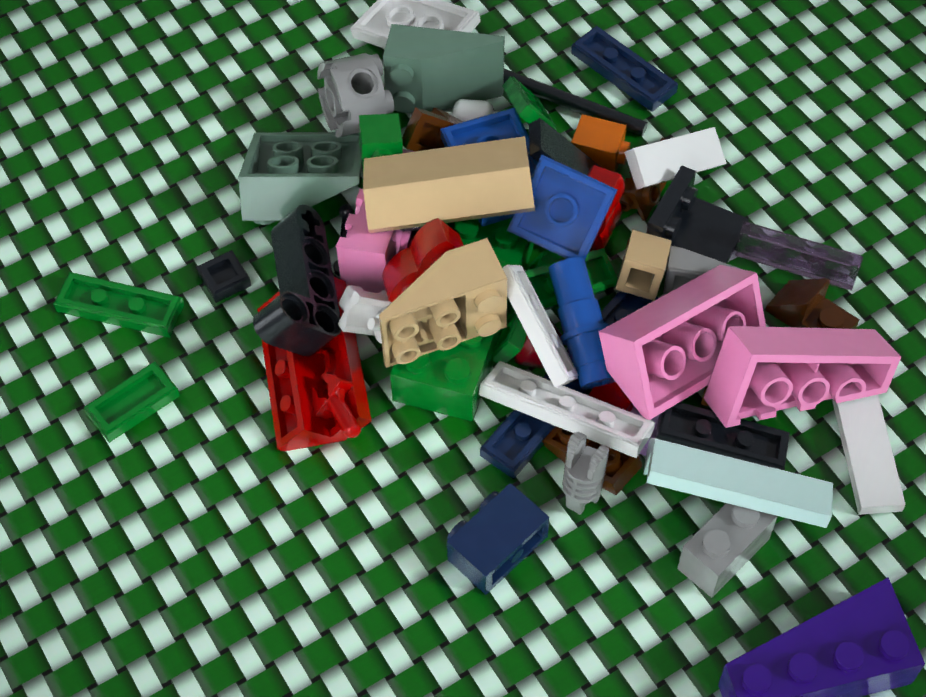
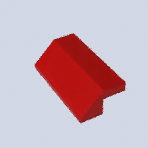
M334 277L339 305L347 284L346 281ZM280 291L277 292L273 297H271L267 302H265L261 307H259L257 309V312L261 311L265 306H267L271 301H273L277 296H279ZM339 306L340 316L342 317L344 311ZM341 331L337 337L309 357L269 345L262 340L277 450L290 451L342 442L347 439L333 414L329 420L317 417L314 414L312 388L317 387L328 392V384L321 376L322 374H332L351 381L354 385L345 396L346 404L361 428L372 421L356 333Z

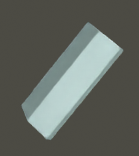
M651 437L649 439L643 472L644 475H647L646 483L824 528H827L831 520L833 502L832 482Z

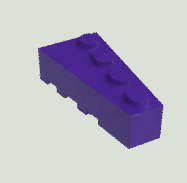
M889 577L726 663L718 686L722 697H862L912 684L924 667L925 662Z

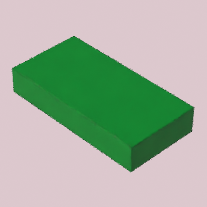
M154 361L84 406L88 417L110 443L180 397V393L174 383Z

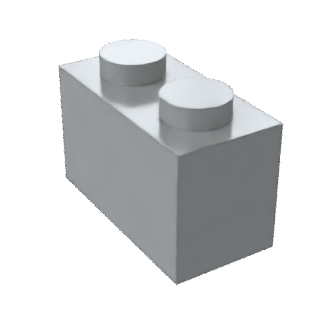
M726 503L683 546L677 569L713 598L770 539L778 516Z

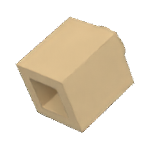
M632 229L615 290L655 301L666 269L672 241Z

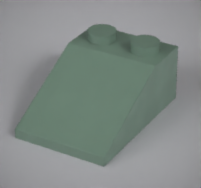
M391 24L383 54L385 90H389L392 94L394 111L413 113L415 107L432 112L433 108L440 110L453 108L459 99L484 101L503 96L505 36Z

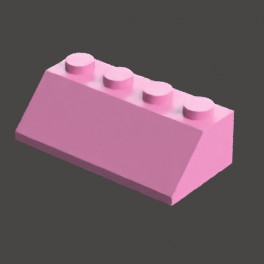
M719 265L598 331L606 370L645 419L651 420L708 386L729 326L766 327L757 272Z

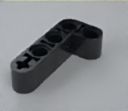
M302 204L280 221L271 231L280 295L254 316L253 326L257 335L267 344L309 357L337 337L342 330L338 325L341 316L325 225L320 215L313 208Z

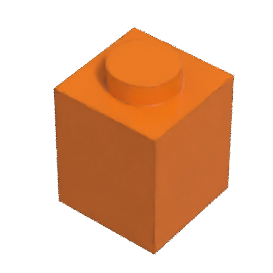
M583 114L571 141L573 145L602 168L616 172L618 164H626L627 159L624 152L630 150L631 145L630 142L625 141L627 125Z

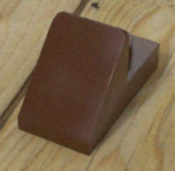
M415 107L402 136L403 146L412 151L444 148L440 129L462 123L463 121L438 108H433L432 112Z
M827 278L789 280L765 308V311L790 327L856 329L860 320L825 298L830 280Z

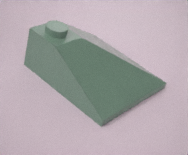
M336 132L254 133L238 176L242 221H253L261 225L282 221L299 205L304 204L311 207L358 185L362 170L359 133L339 138L335 136Z

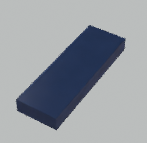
M597 25L571 45L572 55L651 112L677 93V82Z

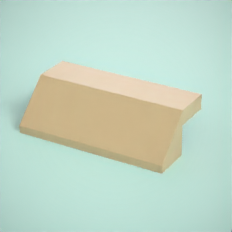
M525 136L364 159L363 193L369 233L421 227L436 218L441 219L444 223L535 211Z

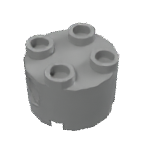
M363 53L319 64L317 80L324 78L325 83L323 88H318L319 99L327 125L331 131L336 130L335 136L337 138L359 133V115L388 114L394 111L392 94L389 90H384L381 78L383 75V65L378 54L368 55Z

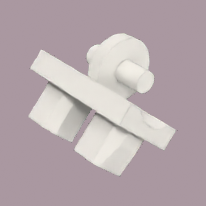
M347 286L339 301V306L344 311L338 322L343 332L375 336L376 340L382 344L379 314L392 303L388 299L387 292L382 290L380 293L364 291L360 286Z

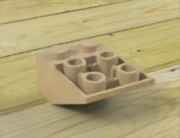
M488 238L446 251L379 314L383 358L386 368L396 364L411 363L419 356L437 350H449L463 341L478 336L487 337L507 327V277Z

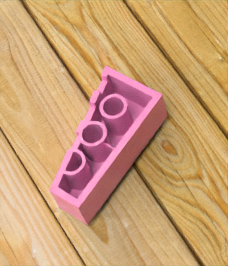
M403 149V153L415 152L412 150ZM359 189L356 197L355 214L349 213L345 223V230H347L346 238L339 237L336 244L340 278L346 281L347 286H360L364 291L380 293L382 290L386 291L382 278L385 266L394 255L410 247L413 240V231L410 228L369 233L363 189Z
M729 326L704 395V400L725 428L740 425L742 418L757 416L759 420L776 417V413L779 410L797 407L801 412L815 409L816 405L824 400L833 399L836 403L887 393L901 356L875 329Z

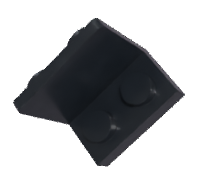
M681 165L649 219L646 233L671 240V246L684 248L727 264L743 236L749 220L746 217L697 198L698 189L693 187L696 171Z

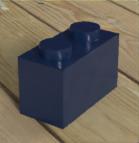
M510 483L500 493L494 491L489 494L481 503L479 512L468 522L462 520L453 527L447 537L448 561L487 595L548 537L549 516Z

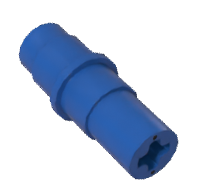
M568 258L550 265L548 270L559 307L557 311L564 333L560 338L562 344L568 348L570 359L578 373L580 388L583 390L593 389L615 382L606 370L598 332L609 326V324L603 321L598 299L594 296L584 258Z

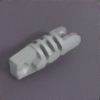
M574 432L567 446L562 485L566 495V507L581 515L587 503H597L600 498L609 448L604 445L599 446L598 449L586 446L587 436L580 432Z

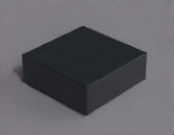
M232 250L196 267L200 279L215 303L252 286L250 277Z

